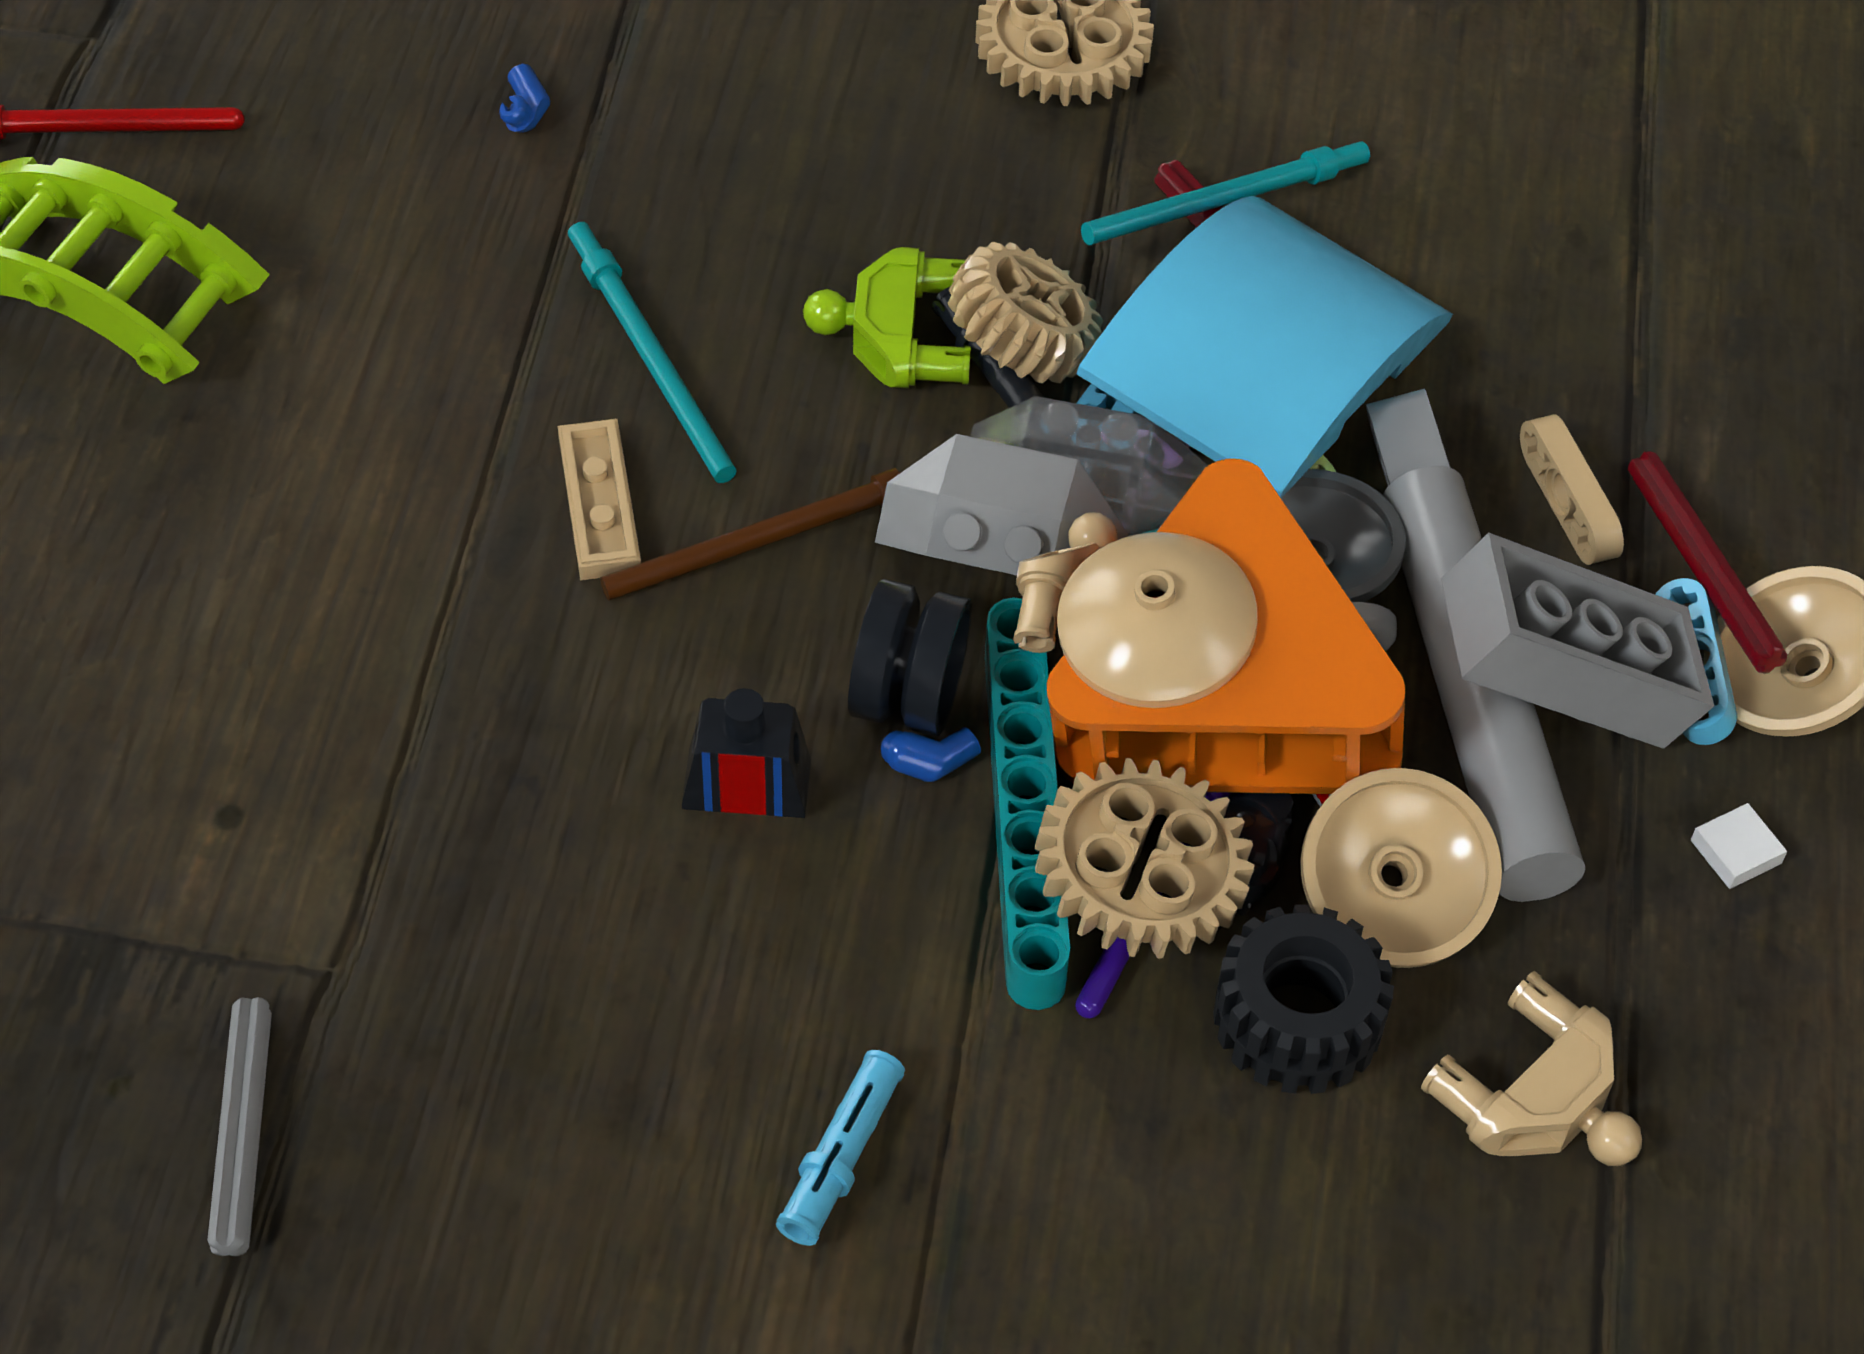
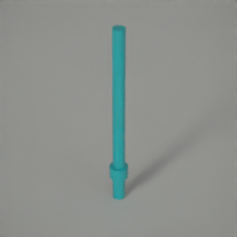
M1363 141L1336 149H1331L1327 146L1312 149L1302 153L1300 159L1085 222L1081 225V235L1087 245H1093L1227 205L1244 197L1257 196L1307 181L1309 184L1324 182L1335 178L1338 171L1367 163L1370 159V150Z
M586 222L573 224L568 230V237L583 260L581 269L590 285L596 290H601L714 480L717 483L730 481L737 472L734 464L621 280L622 268L612 252L601 247Z

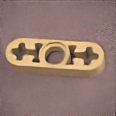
M1553 414L1523 422L1520 430V443L1525 461L1581 561L1591 565L1620 557L1623 552L1624 538L1618 516L1563 420L1558 415Z

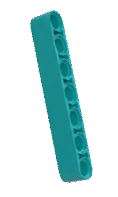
M1013 597L999 601L988 612L985 643V673L1005 979L1008 994L1015 1003L1026 1009L1042 1010L1058 1003L1065 994L1070 939L1068 917L1059 918L1057 915L1062 896L1044 897L1042 893L1047 875L1038 874L1035 871L1039 854L1029 855L1020 852L1031 850L1039 853V851L1034 849L1046 806L1054 805L1058 788L1054 737L1047 697V680L1049 677L1047 652H1029L1021 649L1019 643H1014V631L1017 629L1022 598ZM1017 742H1022V743H1028V744L1023 745V744H1016V743H1017ZM1023 795H1024V796H1031V797H1033V798H1031V799H1024V798H1019V797H1017V796H1023ZM1035 906L1044 909V911L1033 912L1023 907ZM1038 963L1049 967V969L1034 970L1026 965Z

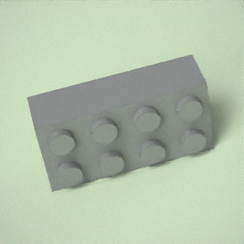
M1489 532L1441 578L1461 678L1663 749L1714 707L1687 606Z

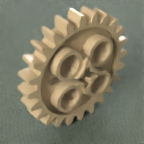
M986 0V5L979 6L975 43L979 44V59L987 60V73L996 74L1001 72L1000 85L1002 87L1018 82L1020 97H1024L1032 90L1040 92V103L1045 104L1053 94L1059 95L1063 106H1068L1071 95H1079L1081 100L1088 105L1091 104L1092 92L1097 91L1105 98L1110 99L1112 98L1113 84L1127 90L1130 88L1131 76L1141 77L1143 75L1144 63H1149L1154 24L1149 23L1150 9L1140 8L1141 0ZM1057 10H1059L1061 15L1060 20H1057ZM1068 48H1072L1071 58L1068 53Z
M1131 758L1125 759L1121 774L1116 775L1105 762L1099 763L1095 781L1081 771L1076 773L1072 789L1060 786L1057 790L1054 805L1046 806L1034 849L1039 851L1035 871L1038 874L1047 875L1042 891L1044 897L1062 896L1057 911L1059 918L1069 917L1076 913L1082 917L1077 931L1078 935L1083 936L1095 927L1102 930V948L1106 950L1115 942L1117 937L1125 939L1127 951L1131 957L1136 956L1141 942L1150 943L1158 959L1164 957L1169 941H1173L1184 954L1190 953L1196 936L1208 944L1212 943L1218 927L1229 928L1232 925L1237 909H1242L1250 888L1248 884L1254 871V864L1247 861L1253 843L1251 840L1239 838L1245 821L1241 817L1224 818L1230 800L1227 797L1218 798L1213 801L1205 798L1210 783L1206 779L1197 783L1192 788L1185 785L1186 770L1183 767L1178 768L1171 778L1162 776L1159 760L1154 759L1147 773H1139ZM1157 815H1164L1167 820L1162 827L1156 847L1150 854L1137 890L1132 899L1125 900L1121 897V894L1127 885L1132 867L1140 856L1153 820ZM1119 817L1127 818L1130 821L1122 820ZM1180 842L1188 843L1191 846H1186ZM1094 867H1101L1109 872L1099 871ZM1156 892L1165 893L1172 898L1163 897Z

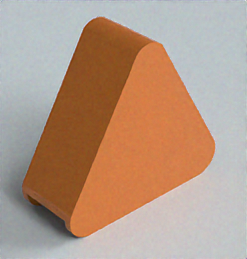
M1223 459L1205 467L1157 531L1184 534L1214 545L1229 555L1239 565L1251 583L1257 603V634L1251 653L1237 674L1217 691L1206 697L1187 704L1166 708L1131 706L1101 695L1076 675L1064 655L1052 669L1047 680V697L1052 721L1056 761L1063 776L1073 784L1076 773L1080 771L1095 781L1099 763L1101 762L1108 764L1116 775L1121 774L1125 759L1131 758L1139 773H1147L1153 759L1159 760L1162 776L1171 778L1178 768L1183 767L1186 770L1184 784L1192 788L1197 783L1206 779L1210 782L1207 792L1332 794L1355 777L1380 769L1401 768L1405 710V684L1402 675L1261 468L1242 459ZM1153 591L1145 595L1157 598L1164 595L1165 592Z

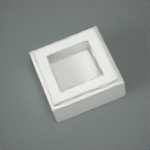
M1748 803L1695 828L1691 838V842L1729 889L1782 864L1787 854L1784 846Z

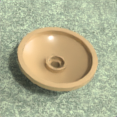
M1170 532L1136 534L1121 538L1098 549L1072 573L1061 594L1057 612L1060 645L1067 662L1076 675L1093 690L1107 698L1123 704L1145 708L1179 706L1194 702L1217 691L1230 681L1246 662L1255 642L1258 624L1255 594L1251 583L1239 565L1225 552L1206 541ZM1153 591L1165 592L1164 595L1157 598L1145 595Z
M1806 566L1777 572L1746 588L1787 653L1785 664L1775 667L1767 674L1756 671L1722 616H1718L1717 621L1737 711L1736 723L1771 736H1800L1835 726L1864 707V580L1860 577L1837 568ZM1706 650L1704 651V665L1710 656V652ZM1819 668L1814 673L1804 676L1809 670Z
M1389 768L1368 772L1355 777L1334 791L1315 813L1305 834L1301 852V877L1306 899L1314 914L1322 915L1325 907L1338 911L1337 920L1344 924L1354 919L1364 926L1361 936L1363 939L1375 937L1383 947L1380 960H1389L1391 967L1412 968L1433 964L1452 956L1469 944L1481 932L1491 917L1499 897L1502 864L1499 846L1490 823L1480 808L1466 793L1452 783L1431 773L1407 768ZM1384 866H1394L1401 872L1402 883L1400 886L1394 887L1385 883L1381 874Z

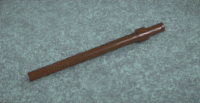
M896 468L872 475L871 482L602 576L600 581L604 594L609 601L876 506H880L882 509L887 482L901 472Z

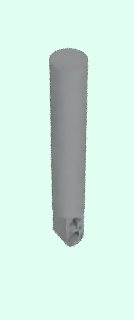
M1425 388L1366 404L1367 415L1388 486L1383 496L1396 509L1405 529V553L1401 567L1469 797L1487 818L1499 846L1502 864L1499 894L1508 900L1517 902L1542 900L1556 896L1570 889L1582 878L1585 872V864L1535 705L1461 678L1441 578L1482 539L1464 480L1459 472L1450 468Z

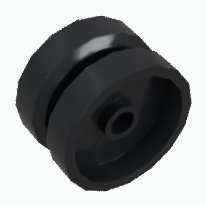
M888 579L880 580L871 595L855 649L848 691V711L850 716L883 723L895 712L901 699V715L906 729L938 737L943 732L948 721L963 670L971 627V599L939 591L926 603L920 616V600L914 585Z

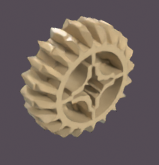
M991 242L988 247L979 246L973 255H969L953 277L954 282L949 288L951 297L947 304L955 313L954 323L966 329L964 338L967 341L975 342L982 349L981 355H990L997 360L999 368L1007 366L1014 369L1020 378L1030 374L1036 382L1042 384L1047 379L1052 382L1061 383L1066 377L1073 378L1076 375L1080 363L1102 334L1100 327L1104 321L1101 315L1096 312L1098 306L1096 301L1085 296L1086 287L1084 284L1075 283L1069 277V270H1061L1055 266L1052 258L1045 260L1039 257L1032 248L1022 251L1016 244L1011 242L1005 247L996 242Z

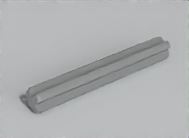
M259 997L253 999L239 998L232 1005L207 1239L211 1252L218 1256H240L249 1249L272 1016L268 1001Z

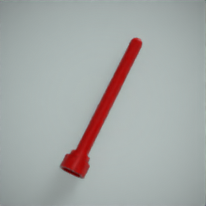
M1 104L0 139H5L7 133L237 130L243 126L245 117L243 112L235 107L5 110L4 105Z

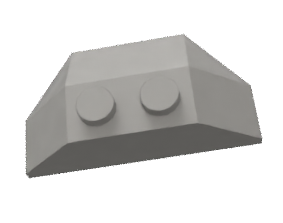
M956 434L887 482L875 543L929 557L1017 575L1020 561L1047 552L1071 548L1068 539L1069 529L1074 520L1085 513L1096 512L1110 518L1117 529L1118 540L1128 537L1129 533L1117 518L1079 459Z

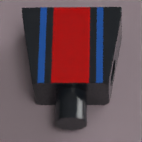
M746 688L734 690L726 699L707 698L701 701L689 748L682 809L805 818L811 757L796 708L787 703L764 702L758 692Z

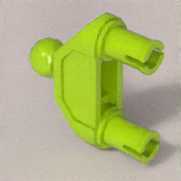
M899 247L887 252L858 274L855 302H846L842 295L830 289L819 290L808 297L803 308V315L807 326L815 333L824 336L837 333L845 325L853 326V354L884 385L891 388L909 389V386H915L916 380L969 384L971 346L918 345V338H913L916 299L922 298L923 292L940 293L950 287L954 282V275L965 260L925 257V251H919V248Z

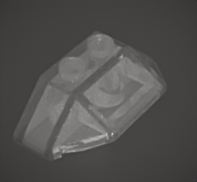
M1037 396L974 424L970 437L1079 459L1117 518L1129 533L1128 536L1160 528L1204 468L1208 466L1177 437L1142 415Z

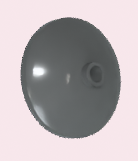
M1308 469L1281 499L1351 602L1368 601L1388 587L1402 566L1406 543L1402 520L1393 505L1368 484L1341 473Z

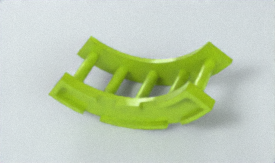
M21 157L0 163V226L8 217L12 218L10 223L0 233V295L26 300L39 307H47L89 327L127 352L136 360L141 369L149 375L157 377L163 384L194 371L200 363L182 345L219 298L227 305L257 291L270 274L248 253L214 226L208 223L203 230L199 229L174 212L178 205L176 201L119 173L65 158H58L53 165L37 164L34 157ZM47 217L80 219L78 224L47 260L18 251ZM106 228H112L143 242L105 289L70 271ZM167 256L196 276L201 283L162 330L153 321L126 302L161 259Z

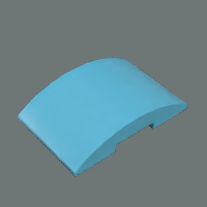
M1250 196L1236 200L1218 210L1187 235L1159 263L1130 296L1080 363L1076 374L1213 461L1242 459L1261 468L1280 498H1282L1304 473L1339 438L1345 421L1389 376L1396 379L1450 322L1453 313L1264 199Z

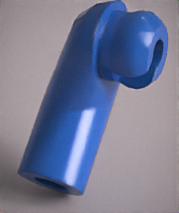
M962 727L939 742L913 732L894 731L889 733L881 743V755L892 769L925 782H934L941 779L981 753L977 738L967 727Z

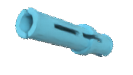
M869 1050L866 1052L861 1067L842 1102L836 1109L835 1115L816 1151L806 1153L798 1168L801 1179L783 1213H780L776 1220V1227L788 1239L801 1245H815L819 1239L820 1231L838 1197L847 1196L855 1181L852 1170L875 1130L894 1089L904 1076L905 1068L902 1063L887 1052L880 1050Z

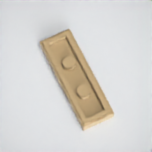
M618 419L557 426L580 581L597 579L640 564L641 558Z

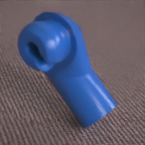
M519 64L513 67L507 76L508 82L516 94L509 96L513 104L508 108L502 103L499 114L510 131L523 133L531 131L536 127L550 107L551 101L532 67L528 64Z

